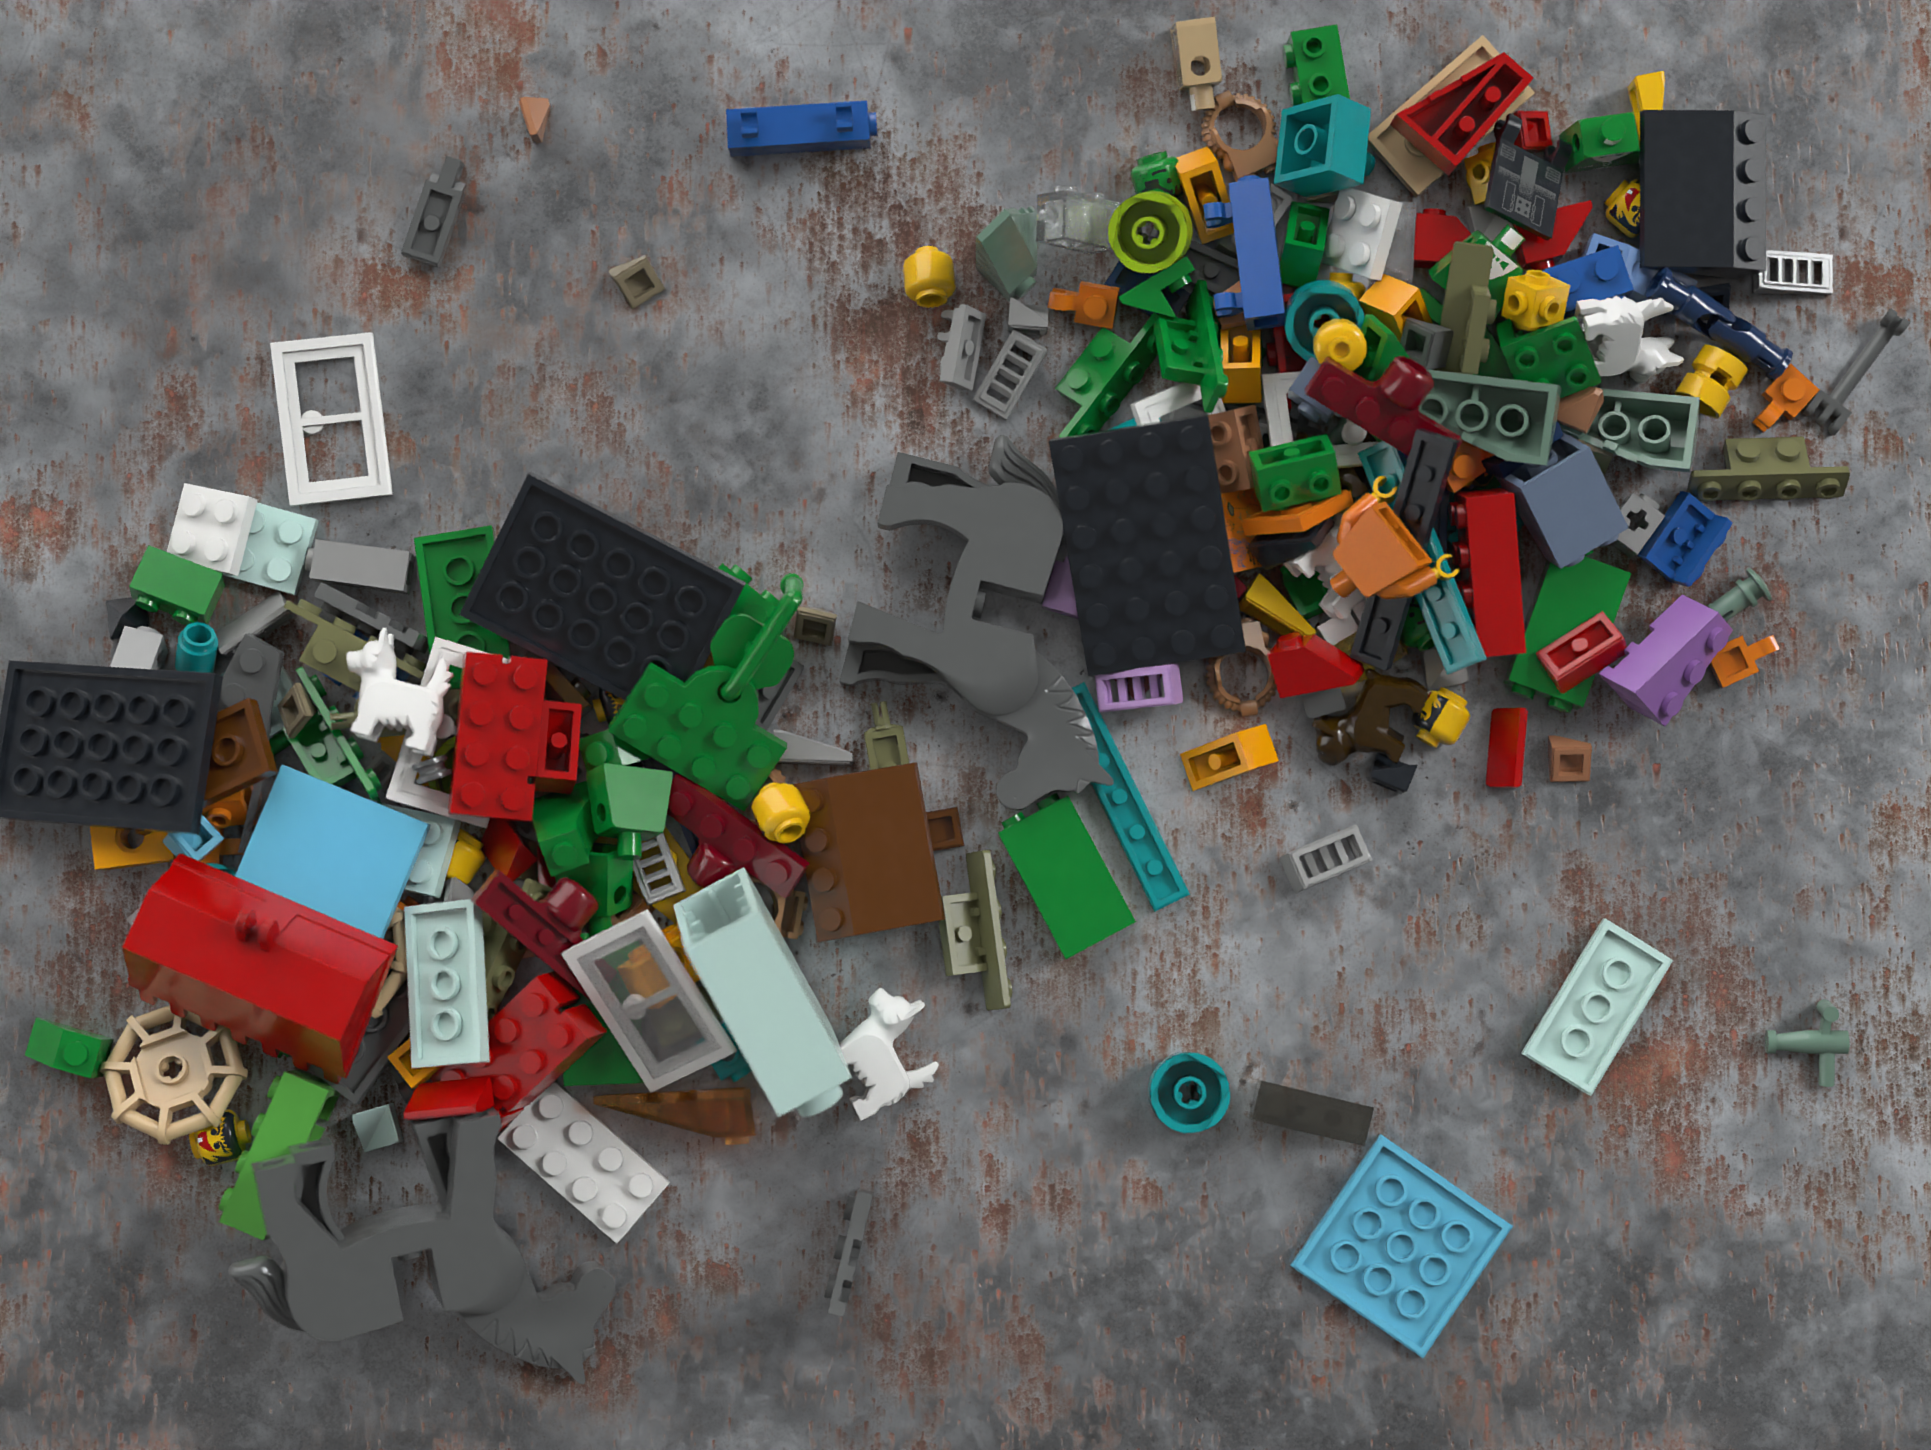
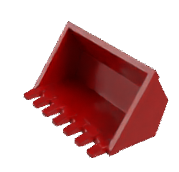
M180 853L172 861L171 867L149 888L124 941L122 951L129 976V986L139 990L142 1001L155 1005L158 998L169 1003L171 1013L185 1018L188 1011L200 1016L201 1025L209 1030L216 1031L220 1024L231 1030L233 1040L246 1045L250 1037L261 1042L262 1051L265 1054L277 1058L280 1051L292 1055L295 1067L308 1071L311 1064L323 1069L326 1080L339 1084L341 1077L347 1079L398 945Z

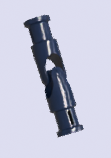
M1667 267L1660 269L1650 281L1645 292L1646 298L1652 300L1663 298L1664 301L1673 305V316L1707 338L1719 342L1723 348L1745 363L1752 362L1764 370L1766 377L1770 380L1777 379L1787 369L1792 360V350L1775 345L1766 339L1765 332L1741 317L1735 316L1732 311L1694 285H1685L1673 277L1672 271ZM1704 314H1710L1707 323H1704L1699 317Z

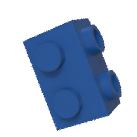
M1618 245L1542 270L1551 277L1570 285L1563 320L1575 317L1576 301L1613 299L1614 296L1623 299V297L1628 298L1634 290Z
M1680 491L1665 513L1664 519L1637 556L1667 581L1690 587L1703 574L1705 565L1714 551L1725 541L1726 533L1733 522L1727 517L1715 515L1689 492Z

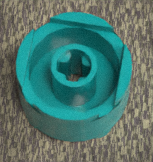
M1316 280L1297 288L1288 300L1285 307L1286 319L1284 330L1293 350L1308 362L1311 357L1317 360L1313 350V341L1319 327L1314 321L1321 319L1322 314H1328L1330 320L1346 319L1355 323L1360 329L1362 328L1365 316L1356 296L1346 286L1331 280Z
M1177 1052L1163 1059L1152 1072L1148 1084V1099L1153 1112L1166 1126L1182 1133H1197L1216 1125L1223 1118L1230 1102V1087L1225 1072L1213 1059L1196 1052ZM1194 1081L1196 1083L1194 1090L1199 1093L1196 1100L1189 1098L1186 1103L1182 1102L1183 1094L1179 1091L1182 1084L1188 1086Z

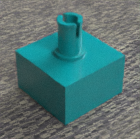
M1336 94L1282 109L1274 184L1304 197H1313L1364 184V176L1367 177L1372 173L1376 163L1374 155L1367 152L1371 108Z

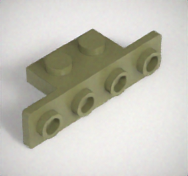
M1458 241L1453 244L1440 326L1453 330L1454 334L1446 367L1432 370L1473 375L1478 374L1479 363H1486L1490 340L1484 338L1486 323L1493 324L1496 312V300H1491V294L1488 289L1494 249L1490 245Z
M1804 437L1725 439L1723 446L1727 470L1692 471L1686 492L1692 494L1699 501L1704 502L1716 500L1752 501L1755 499L1791 500L1794 498L1830 499L1844 496L1850 477V470L1847 466L1810 467Z
M300 599L298 605L287 600L284 608L318 625L299 661L360 692L361 677L349 671L346 660L347 653L362 650L369 641L379 639L371 635L366 642L354 635L357 627L338 617H335L333 623L319 617L322 609L303 599ZM405 654L403 660L396 657L398 668L422 680L427 664L408 654Z
M990 850L971 852L966 854L970 893L941 896L945 920L939 921L945 973L946 976L981 972L986 1009L988 1011L1007 1009L1011 1007L1012 984L1007 977L1005 964L1007 946L1002 938L1000 927L1002 909L995 890L996 866L991 859Z
M529 878L525 880L522 886V890L535 901L544 899L552 890L551 887ZM482 911L487 1020L489 1022L497 1014L498 1008L507 989L514 980L515 972L527 948Z

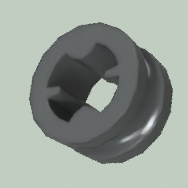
M447 755L412 765V769L419 773V778L416 780L417 784H423L451 775V769L445 767V761L448 760Z

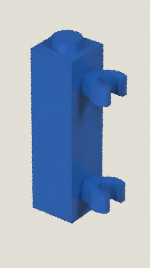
M867 100L726 109L728 149L731 157L871 148L870 136H878L876 112H868Z
M1256 175L1244 176L1239 178L1237 182L1229 183L1231 202L1203 204L1207 228H1217L1233 223L1241 292L1214 294L1215 310L1217 311L1218 318L1244 313L1247 331L1284 326L1286 319L1269 180L1268 177L1260 178Z

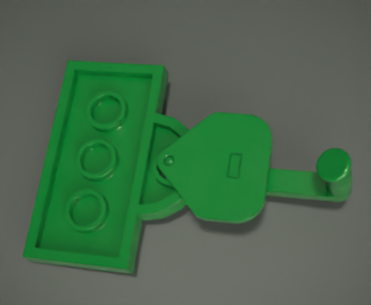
M492 525L414 537L429 654L435 637L490 654L503 655V658L506 659L512 656L511 641L459 615L496 540ZM450 665L448 671L452 672L454 676L448 682V684H451L449 690L460 689L462 668Z
M789 573L781 579L780 589L784 595L764 624L746 614H734L724 620L710 643L715 666H708L696 671L686 682H683L650 662L608 726V732L745 811L787 749L785 741L755 724L759 715V701L756 690L777 685L793 663V645L781 633L803 601L804 582L798 574Z

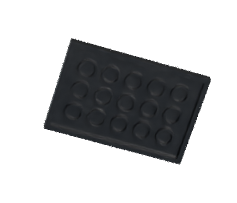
M1203 414L1050 439L1048 442L1088 676L1246 652L1209 415Z
M529 472L459 615L626 700L650 662L683 682H686L696 671L703 669L711 653V640L724 620L730 616L746 582L549 480Z
M9 660L0 713V819L199 835L223 676L203 672Z

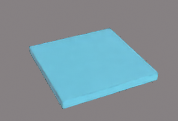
M282 764L235 876L384 939L431 825Z
M1379 1134L1290 1266L1421 1358H1424L1513 1226Z

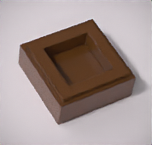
M958 807L926 812L933 852L964 846Z

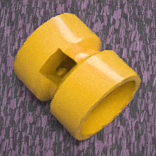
M1704 344L1691 364L1694 373L1685 374L1675 391V395L1700 397V413L1718 419L1731 399L1728 391L1738 388L1748 369L1743 362L1718 347Z

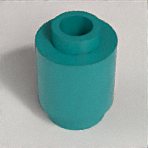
M195 622L187 625L180 632L175 657L176 671L214 672L218 638L212 627L205 623Z

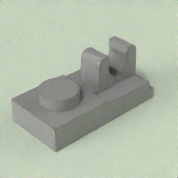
M960 304L959 308L944 310L941 313V318L952 323L949 332H938L937 335L939 340L946 343L944 356L940 362L941 375L939 381L959 390L973 391L986 314L968 305Z

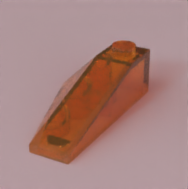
M756 1086L593 1096V1105L714 1138L725 1137V1145L748 1144L749 1136H756L758 1134Z

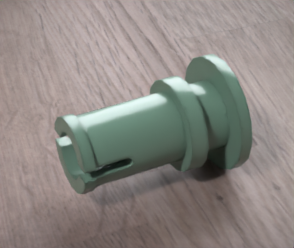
M1751 568L1745 570L1748 575L1747 579L1744 581L1741 579L1734 582L1736 586L1707 605L1708 608L1718 612L1725 621H1728L1749 605L1752 608L1758 605L1757 600L1762 596L1768 602L1772 600L1766 583Z

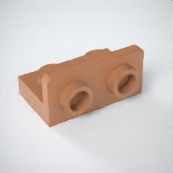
M1250 405L1210 414L1209 421L1221 494L1254 488L1248 452L1264 448L1256 406Z

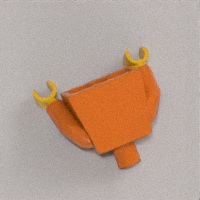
M1386 476L1376 478L1373 483V492L1371 494L1365 493L1343 513L1336 536L1338 546L1333 551V557L1342 570L1330 580L1334 591L1343 598H1347L1357 588L1367 598L1378 595L1384 600L1408 598L1435 585L1438 578L1444 581L1451 580L1459 572V569H1456L1453 573L1446 574L1441 570L1440 563L1451 558L1452 555L1444 554L1439 557L1433 568L1428 567L1433 561L1388 505L1397 496V486L1388 494H1382L1378 491V488L1387 481Z

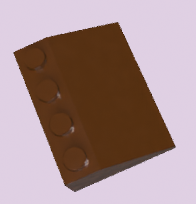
M917 762L792 784L800 791L810 814L809 823L804 834L800 837L803 859L810 863L805 872L818 942L945 920Z

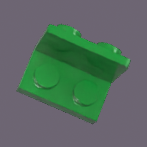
M1570 317L1527 334L1523 330L1516 332L1510 319L1496 323L1500 347L1514 380L1559 385L1561 387L1560 398L1601 383L1599 371L1577 317Z

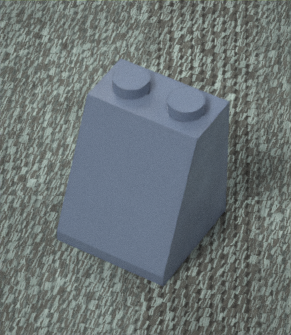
M1564 432V436L1552 443L1547 466L1525 463L1504 479L1495 476L1503 489L1514 493L1515 509L1545 558L1560 569L1578 564L1584 559L1586 553L1596 547H1603L1613 543L1618 539L1621 532L1629 528L1590 447Z

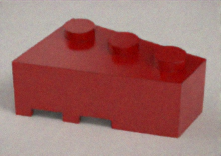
M1503 52L1461 76L1460 79L1428 95L1427 98L1415 105L1400 111L1394 116L1389 125L1449 176L1526 89L1534 77Z

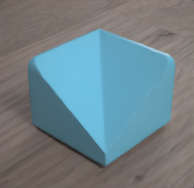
M202 815L199 835L168 833L163 839V843L176 857L182 853L201 861L219 846L224 837Z

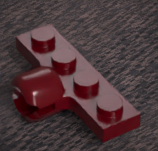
M1405 356L1395 357L1381 378L1374 382L1367 381L1341 364L1326 357L1304 389L1305 394L1408 456L1416 430L1421 428L1458 440L1457 449L1462 444L1461 436L1419 411L1420 405L1434 387V380L1426 368Z
M679 773L673 778L667 814L699 838V845L687 864L690 878L698 886L706 888L744 867L751 875L783 898H787L810 863L784 844L768 840L763 836L759 826L707 789Z
M496 869L470 901L591 1001L565 961L562 953L564 950L583 942L580 937L581 930L598 910L599 904L597 900L577 882L565 877L557 882L544 899L535 901L506 875ZM602 957L594 961L609 983L618 970Z

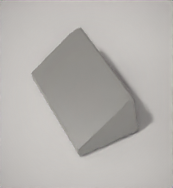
M279 591L275 592L219 630L216 636L218 638V650L221 654L233 658L245 634L250 633L261 639L294 617V612L284 608L287 600Z

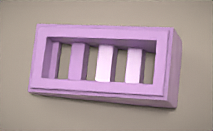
M1178 663L1095 675L1099 712L1173 705L1183 702ZM1160 674L1163 677L1164 697H1162ZM1145 675L1149 677L1151 698L1147 699L1143 679ZM1127 677H1132L1135 700H1129ZM1110 679H1117L1119 702H1113Z

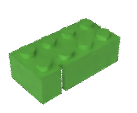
M301 1069L284 1071L282 1077L278 1075L275 1077L267 1094V1098L272 1099L266 1114H259L251 1131V1135L255 1136L250 1151H243L235 1167V1172L239 1174L234 1188L228 1187L220 1201L218 1209L223 1211L219 1222L262 1241L271 1238L264 1226L251 1163L289 1155V1146L321 1139L326 1128L317 1125L316 1122L318 1117L329 1121L340 1096L337 1090L321 1078Z

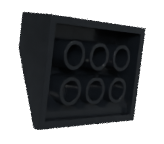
M1734 110L1640 111V268L1660 270L1667 267L1672 272L1734 279L1766 271V115Z

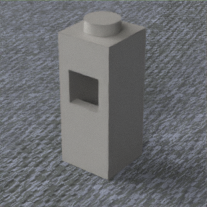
M315 539L314 548H309L307 551L305 569L310 572L309 578L319 583L410 595L416 556L407 551Z

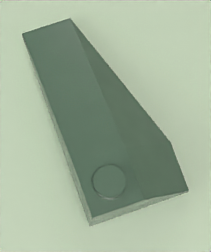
M1032 206L1027 209L1021 207L1019 210L1016 208L1004 209L976 236V270L1008 302L1010 297L1013 298L1015 295L1021 299L1037 283L1034 277L1037 275L1038 212Z
M1428 370L1434 380V387L1420 405L1419 411L1461 436L1462 440L1506 461L1548 465L1560 401L1561 387L1559 385Z
M1600 388L1603 390L1604 402L1586 434L1559 423L1562 432L1583 440L1586 443L1649 469L1690 472L1695 455L1700 421V397Z

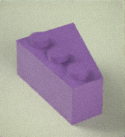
M1681 595L1649 626L1653 632L1639 645L1632 642L1624 649L1627 656L1614 669L1606 666L1599 673L1629 708L1664 727L1680 711L1684 699L1694 685L1701 681L1706 668L1718 651L1725 647L1733 631L1718 612L1684 595Z

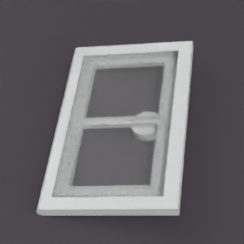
M648 910L563 951L562 956L650 1093L737 1051Z

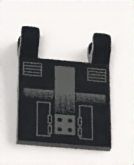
M1509 113L1506 116V122L1498 120L1494 125L1493 132L1496 144L1484 210L1545 240H1549L1553 235L1563 172L1571 156L1572 145L1559 139L1556 147L1552 145L1547 146L1544 151V160L1514 145L1522 126V120Z

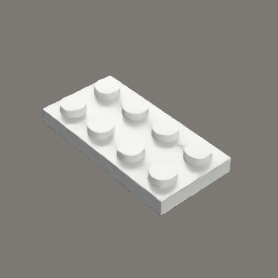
M554 1081L530 1105L525 1106L524 1110L497 1138L616 1244L671 1183L557 1081Z

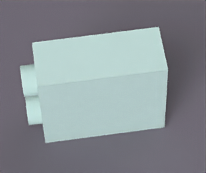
M743 867L674 904L685 951L778 1117L795 1108L800 1116L808 1117L818 1114L836 1103L843 1093L839 1084L852 1077L835 1032L746 869Z

